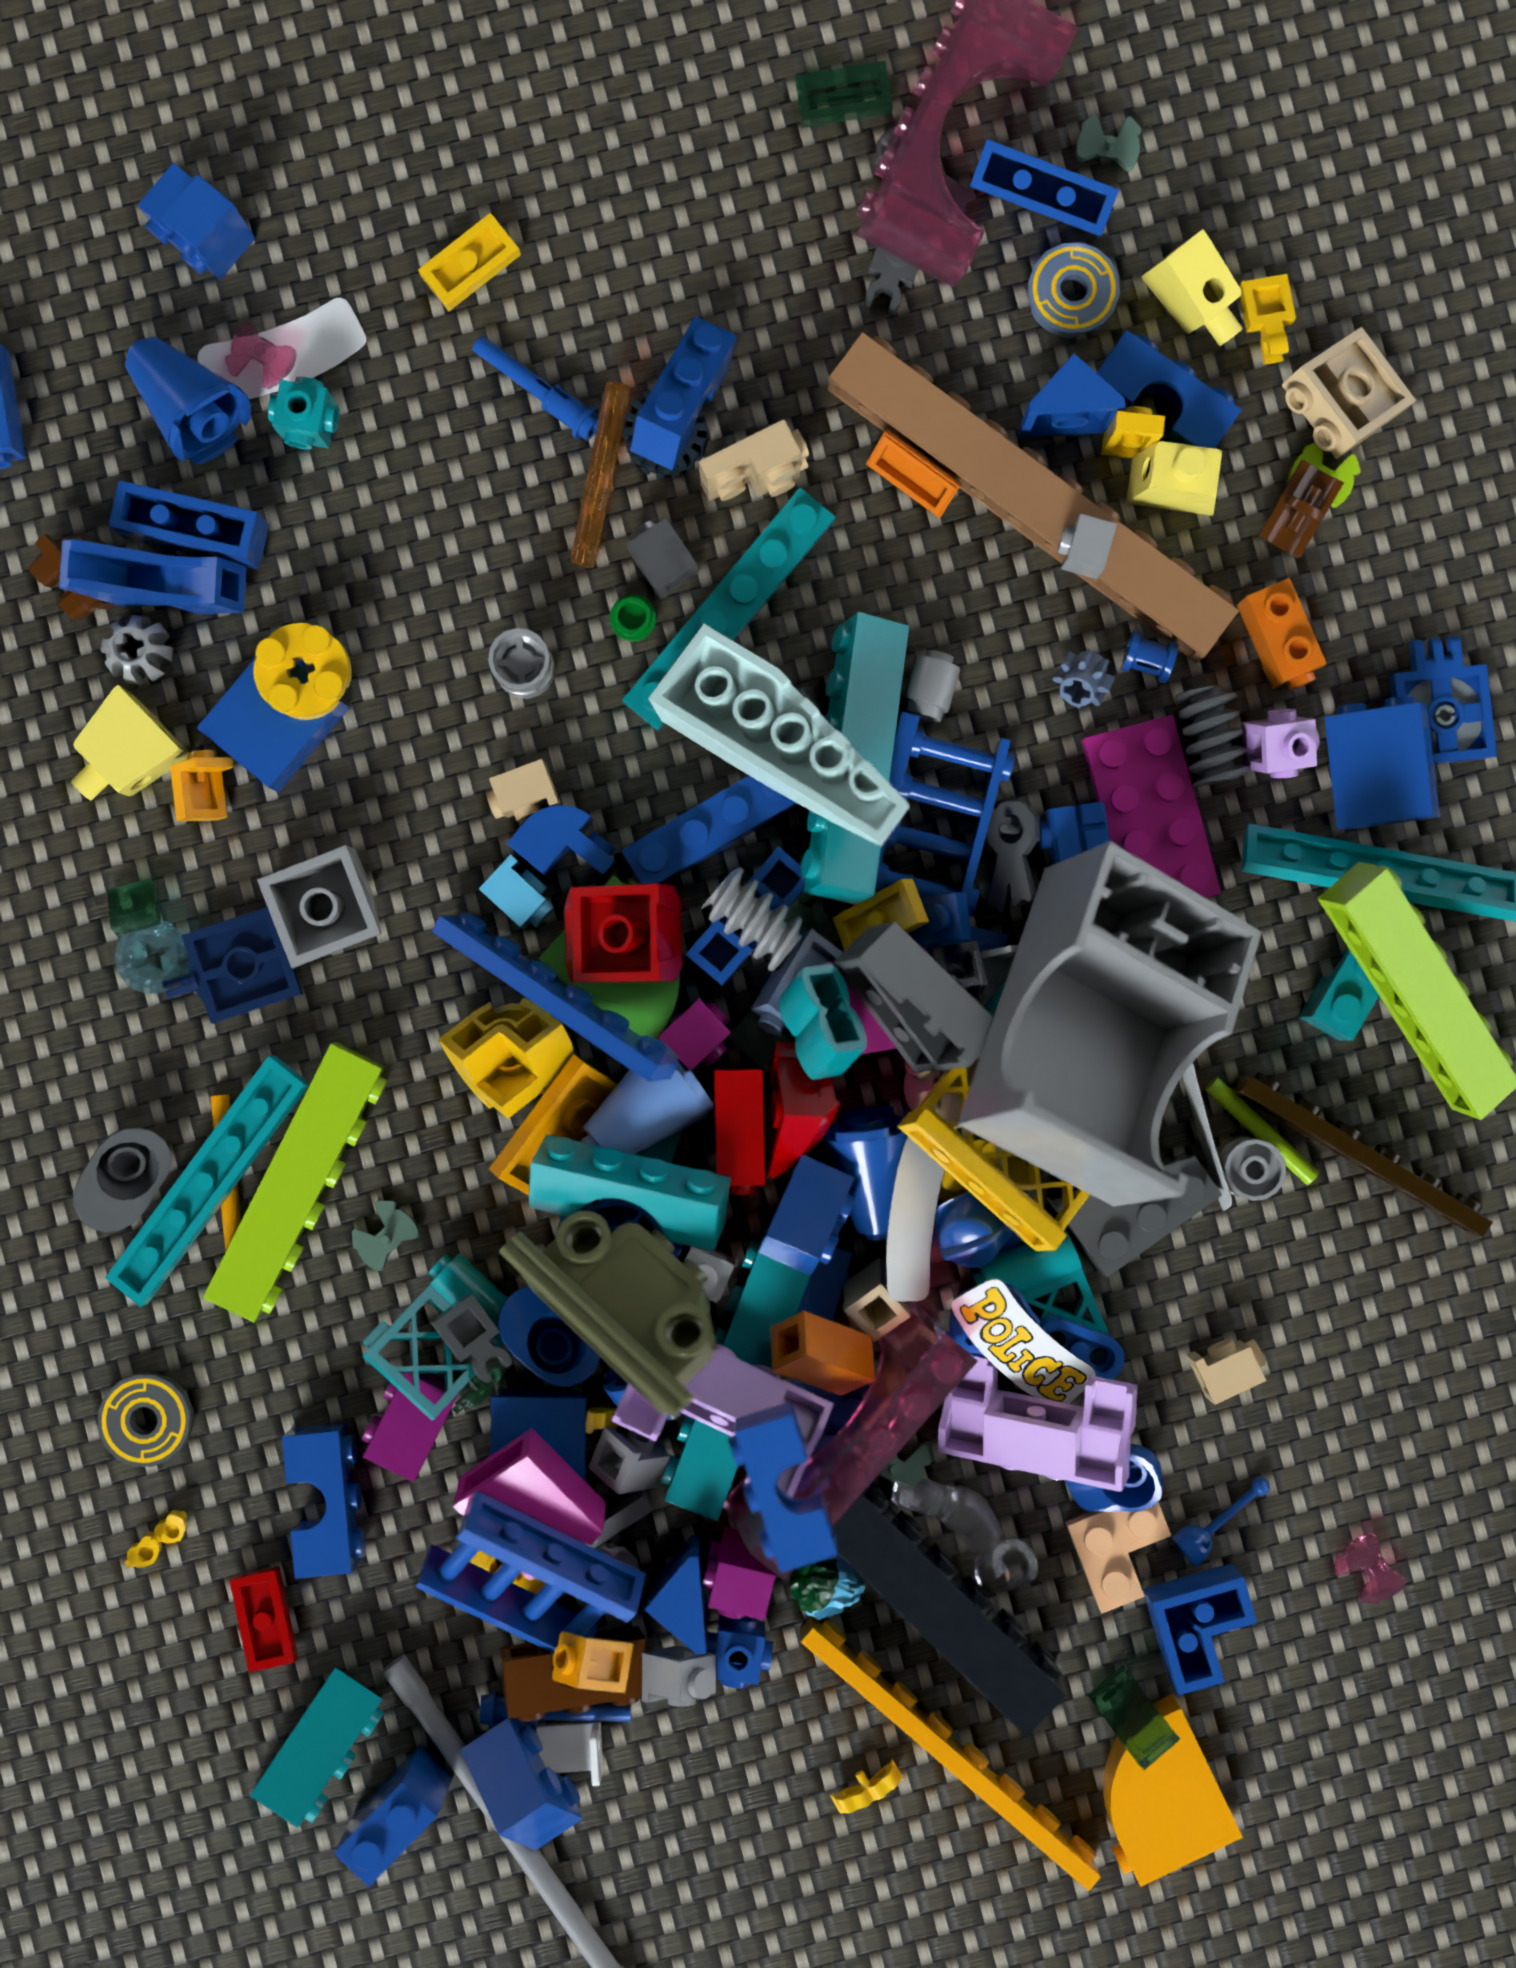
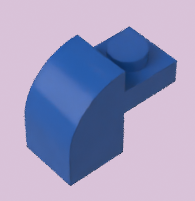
M555 805L537 811L522 824L507 842V845L546 877L570 849L605 878L617 866V862L610 857L615 848L594 831L588 838L583 834L594 821L593 818L581 809L572 806Z

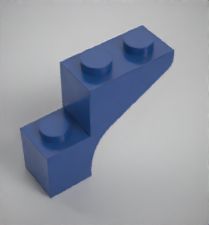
M62 540L59 586L61 589L122 607L169 605L195 614L244 613L246 566L220 557L169 556L83 540Z

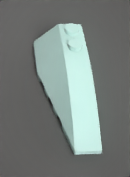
M703 624L648 698L659 718L665 724L783 796L879 846L883 845L909 809V804L868 761H865L853 749L850 742L830 725L807 697L805 698L791 684L790 680L780 669L706 624Z

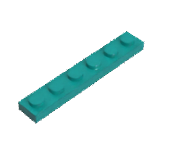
M799 488L622 699V702L659 732L665 723L661 721L648 698L703 624L735 641L835 522V516L803 489Z
M1248 823L1243 833L1241 872L1330 888L1358 862L1386 866L1393 870L1402 882V888L1400 889L1410 903L1516 922V872Z
M276 1055L268 1056L105 1279L139 1307L148 1305L311 1083Z

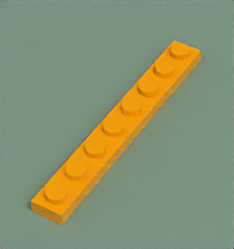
M810 1617L800 1628V1641L804 1646L1086 1890H1091L1101 1878V1875L1094 1861V1858L1097 1856L1095 1851L1082 1838L1075 1835L1070 1839L1058 1829L1061 1823L1053 1813L1041 1804L1035 1809L1023 1798L1025 1795L1024 1790L1009 1775L1004 1773L999 1778L987 1767L989 1760L978 1748L969 1742L965 1747L962 1746L951 1736L954 1731L941 1716L935 1712H932L929 1716L915 1705L918 1699L905 1685L899 1681L894 1685L880 1675L882 1671L881 1666L865 1651L861 1650L857 1655L844 1643L847 1640L846 1636L832 1622L825 1620L821 1624L814 1617Z

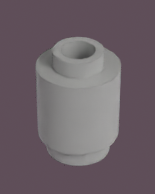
M927 650L926 656H916L904 696V701L907 702L905 713L920 716L919 719L941 722L943 713H948L961 670L953 664V656L936 650Z

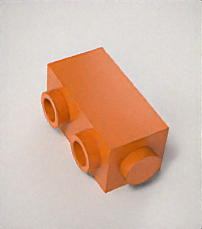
M1285 579L1252 593L1237 604L1238 610L1272 689L1287 683L1289 690L1292 691L1315 681L1314 672L1327 663L1291 579Z
M802 1311L770 1327L773 1372L840 1396L875 1381L872 1336L806 1311Z

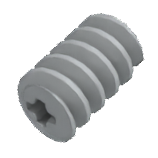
M739 867L724 879L701 909L710 904L713 905L709 920L712 923L725 916L728 918L724 927L726 935L741 928L743 931L738 942L741 947L756 941L757 945L753 954L755 959L771 953L772 957L768 969L772 972L805 934H799L803 919L797 916L786 923L784 921L788 909L786 904H782L771 911L769 906L773 894L769 891L756 898L754 895L758 881L754 879L741 886L739 883L744 870Z

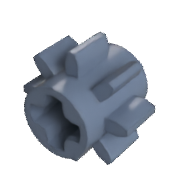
M1087 649L1077 656L1071 651L1067 652L1062 664L1059 665L1053 676V681L1061 684L1059 697L1079 709L1091 702L1096 706H1100L1105 694L1110 691L1115 681L1114 676L1106 674L1109 660L1092 652L1091 649Z

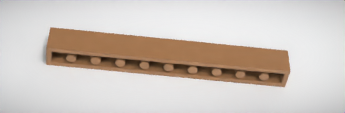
M861 333L829 376L828 391L883 432L886 429L895 432L958 478L962 484L960 489L1060 563H1063L1065 556L1057 553L1065 525L1073 527L1080 513L1116 523L1117 526L1105 569L1098 579L1079 574L1076 575L1168 643L1171 641L1178 643V650L1195 663H1198L1207 655L1239 612L1237 608L1231 605L1233 600L1225 591L1214 585L1205 586L1193 577L1195 571L1186 562L1176 557L1170 560L1156 549L1158 547L1156 541L1148 534L1140 530L1132 532L1119 522V514L1110 506L1102 502L1095 504L1081 494L1083 492L1082 487L1075 480L1064 474L1058 477L1045 467V460L1037 452L1028 447L1020 449L1007 439L1008 433L1003 427L990 419H986L985 422L970 412L971 406L960 395L951 391L948 394L944 393L932 384L934 379L925 369L916 364H912L909 367L897 358L896 350L887 341L878 336L871 339L865 333Z

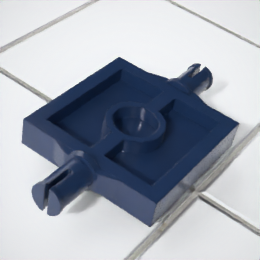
M268 907L181 935L189 957V973L162 981L164 989L182 984V986L164 991L169 1000L195 991L204 1002L211 1024H217L303 995L296 974V968H291Z

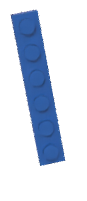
M462 912L460 915L439 916L432 930L438 937L646 1081L653 1082L671 1079L679 1062L666 1054L667 1047L663 1043L650 1036H640L628 1028L630 1022L622 1015L611 1010L603 1011L592 1003L593 996L587 991L574 985H565L555 978L557 972L552 967L540 961H530L520 954L522 949L518 944L505 937H495L485 930L486 923L480 918L466 912Z

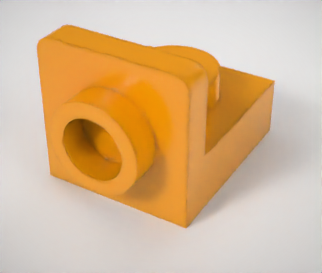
M562 1631L559 1636L558 1646L553 1654L554 1669L552 1678L554 1681L578 1689L625 1693L634 1644L623 1640L588 1637Z

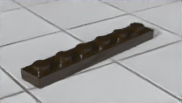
M1257 1072L1254 1078L1250 1075L1238 1076L1231 1090L1240 1097L1466 1233L1482 1238L1486 1235L1493 1221L1479 1214L1483 1206L1458 1192L1454 1198L1439 1189L1443 1182L1419 1168H1417L1414 1174L1399 1165L1403 1158L1384 1146L1377 1144L1373 1150L1361 1143L1359 1139L1362 1133L1339 1120L1333 1126L1318 1116L1322 1109L1302 1097L1297 1096L1293 1102L1278 1093L1282 1085L1260 1072Z

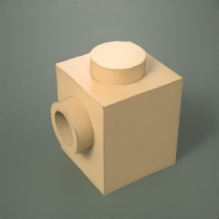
M880 1257L845 1281L843 1286V1311L854 1326L859 1327L865 1334L872 1336L873 1343L911 1317L910 1301L894 1302L890 1300L887 1289V1266Z

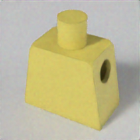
M1204 229L1188 239L1141 276L1145 284L1186 333L1189 334L1205 325L1218 345L1221 346L1243 329L1228 308L1231 303L1242 295L1241 289Z
M1155 441L1132 458L1126 504L1212 516L1215 508L1222 451L1214 448Z
M117 685L112 689L74 741V748L86 759L88 764L71 780V783L90 801L108 784L118 793L132 796L170 771L171 765L186 760L189 751L131 691Z

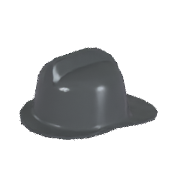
M141 1127L125 1128L107 1136L98 1145L74 1188L73 1206L79 1219L91 1229L103 1232L119 1231L135 1223L145 1212L171 1168V1152L166 1141L154 1131Z

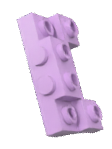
M716 1344L715 1353L711 1360L684 1386L695 1398L681 1413L727 1435L733 1436L735 1435L736 1418L792 1401L807 1446V1462L784 1470L778 1477L777 1483L785 1494L793 1497L834 1404L780 1379L779 1374L773 1372L771 1368L764 1365H750L736 1358L735 1353L730 1349ZM628 1384L611 1421L656 1442L668 1414L665 1412L661 1415ZM748 1474L744 1483L750 1482Z
M953 1348L948 1356L946 1392L938 1427V1452L998 1465L1007 1470H1021L1044 1475L1053 1480H1067L1122 1492L1129 1478L1131 1434L1136 1426L1137 1385L1090 1375L1085 1384L1084 1407L999 1390L998 1368L984 1355H976Z

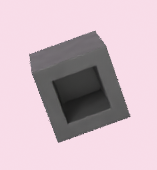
M667 518L657 524L654 520L647 521L631 534L633 540L627 543L629 553L660 599L698 575L697 563Z

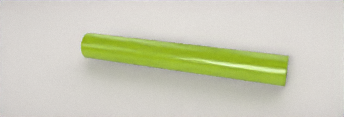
M1215 1077L1205 1087L1204 1090L1254 1137L1275 1146L1283 1156L1285 1166L1306 1185H1309L1318 1177L1320 1172L1219 1077Z

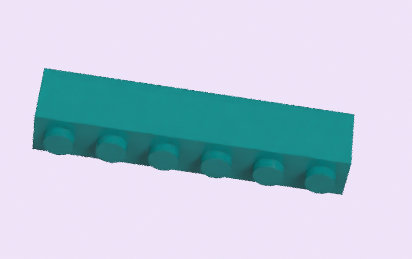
M857 612L842 625H839L833 635L832 651L836 653L834 669L830 672L826 683V695L830 697L828 713L824 718L889 783L909 626ZM810 811L807 820L808 831L812 832L810 848L806 851L801 864V875L805 877L803 893L854 905L875 895L881 846Z
M764 1230L760 1243L754 1240L750 1241L742 1263V1267L749 1269L743 1286L734 1284L725 1309L732 1312L733 1315L727 1329L718 1327L715 1340L716 1344L733 1351L736 1358L753 1366L764 1365L772 1369L770 1327L796 1315L810 1276L758 1253L767 1233V1230ZM685 1415L677 1436V1440L684 1442L679 1458L670 1455L661 1479V1483L668 1485L665 1502L718 1521L738 1468L729 1444L730 1435Z

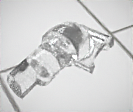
M926 1478L920 1480L916 1487L895 1480L892 1489V1502L894 1505L928 1517L935 1516L936 1519L944 1522L945 1527L956 1531L973 1553L978 1550L980 1551L974 1565L975 1578L979 1586L998 1578L1004 1573L1003 1569L1006 1574V1582L1016 1589L1030 1584L1036 1578L1038 1564L1033 1551L1027 1544L1018 1539L1000 1541L999 1537L1003 1534L988 1501L979 1493L962 1485L955 1488L943 1487L940 1483Z

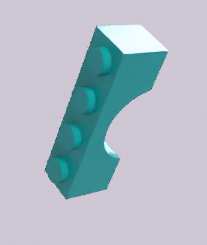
M546 1134L531 1161L529 1208L568 1217L573 1213L579 1212L586 1204L597 1199H623L649 1212L659 1223L665 1237L669 1241L714 1251L726 1223L731 1177L714 1174L707 1170H697L667 1163L660 1159H650L624 1153L613 1148H601L573 1141L566 1137Z

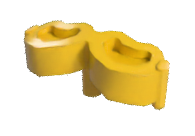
M612 1407L589 1408L585 1423L586 1433H593L594 1429H603L606 1426H611L617 1431V1426L621 1425L611 1421L617 1409Z
M172 1510L166 1519L159 1521L154 1532L145 1533L140 1542L131 1545L127 1552L126 1566L129 1568L132 1566L142 1568L152 1565L160 1554L162 1542L174 1543L181 1541L188 1526L186 1512Z
M891 1759L890 1763L881 1768L870 1780H868L863 1770L857 1772L855 1776L860 1785L845 1788L836 1794L831 1793L830 1797L839 1813L849 1814L858 1809L866 1808L875 1800L882 1799L897 1787L903 1776L894 1760Z

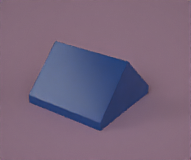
M1074 353L1029 403L1018 428V438L1104 434L1117 411H1124L1125 398Z
M701 1534L691 1535L652 1581L648 1588L644 1609L695 1654H706L708 1635L705 1588H702L704 1568Z

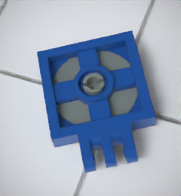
M1459 636L1447 637V655L1445 656L1441 638H1430L1427 646L1428 657L1426 658L1423 641L1421 639L1411 640L1409 653L1412 672L1395 673L1389 676L1391 698L1414 696V703L1422 702L1428 706L1434 765L1497 757L1487 664L1464 666Z

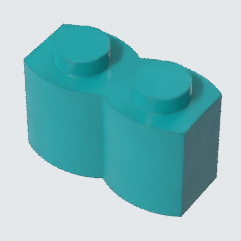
M833 964L803 967L779 997L781 1017L788 1030L796 1037L795 1049L798 1060L803 1070L812 1080L841 1076L866 1049L867 1038L864 1026L858 1015L849 1006V991L846 982Z

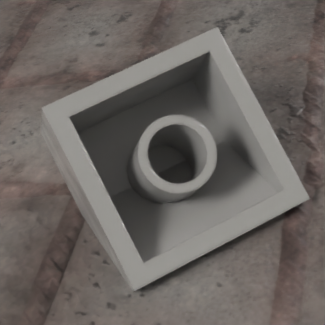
M345 845L257 880L291 968H296L382 934L373 892L357 851L354 848Z

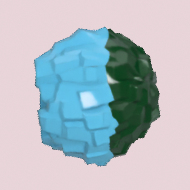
M839 1553L838 1556L792 1569L790 1574V1591L793 1598L797 1599L798 1607L801 1611H805L807 1615L818 1620L842 1613L844 1607L851 1606L859 1601L860 1593H863L865 1589L862 1576Z

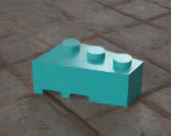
M335 1667L253 1789L250 1797L296 1828L300 1826L304 1818L312 1823L329 1798L322 1791L332 1775L341 1780L357 1754L349 1749L360 1733L369 1737L383 1716L384 1712L377 1708L382 1698Z

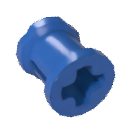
M1133 630L1125 649L1121 670L1125 672L1131 669L1158 676L1159 682L1166 683L1173 669L1179 644L1171 641L1168 645L1141 638V633Z

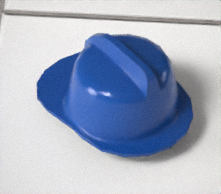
M1023 1190L1026 1194H1028L1031 1197L1030 1193L1027 1190ZM970 1192L948 1199L936 1207L932 1241L941 1250V1255L945 1261L950 1260L959 1266L967 1268L982 1267L992 1262L999 1252L1023 1242L1015 1232Z
M530 1287L519 1289L506 1299L500 1310L498 1324L502 1342L511 1354L543 1381L553 1386L561 1387L580 1384L594 1373L600 1361V1356L550 1309Z

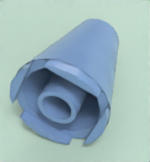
M659 1038L657 1039L667 1047L666 1054L675 1060L679 1059L664 1041ZM678 1064L671 1079L653 1082L646 1081L630 1069L583 1126L587 1136L581 1141L582 1143L601 1148H613L620 1152L635 1154L708 1119L715 1113L713 1110L715 1107L691 1071L688 1070L686 1072L680 1064Z

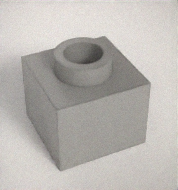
M1080 513L1073 527L1065 525L1057 549V553L1065 555L1061 569L1098 579L1105 569L1117 524Z

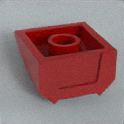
M639 884L571 887L564 907L565 967L571 983L676 981L684 962L681 954V909L683 905L675 886Z
M793 1042L776 1043L763 1096L768 1173L772 1179L798 1163L802 1154L806 1156L816 1146L830 1127L840 1105V1102L835 1099L833 1078L812 1080L803 1070L796 1054L795 1043Z

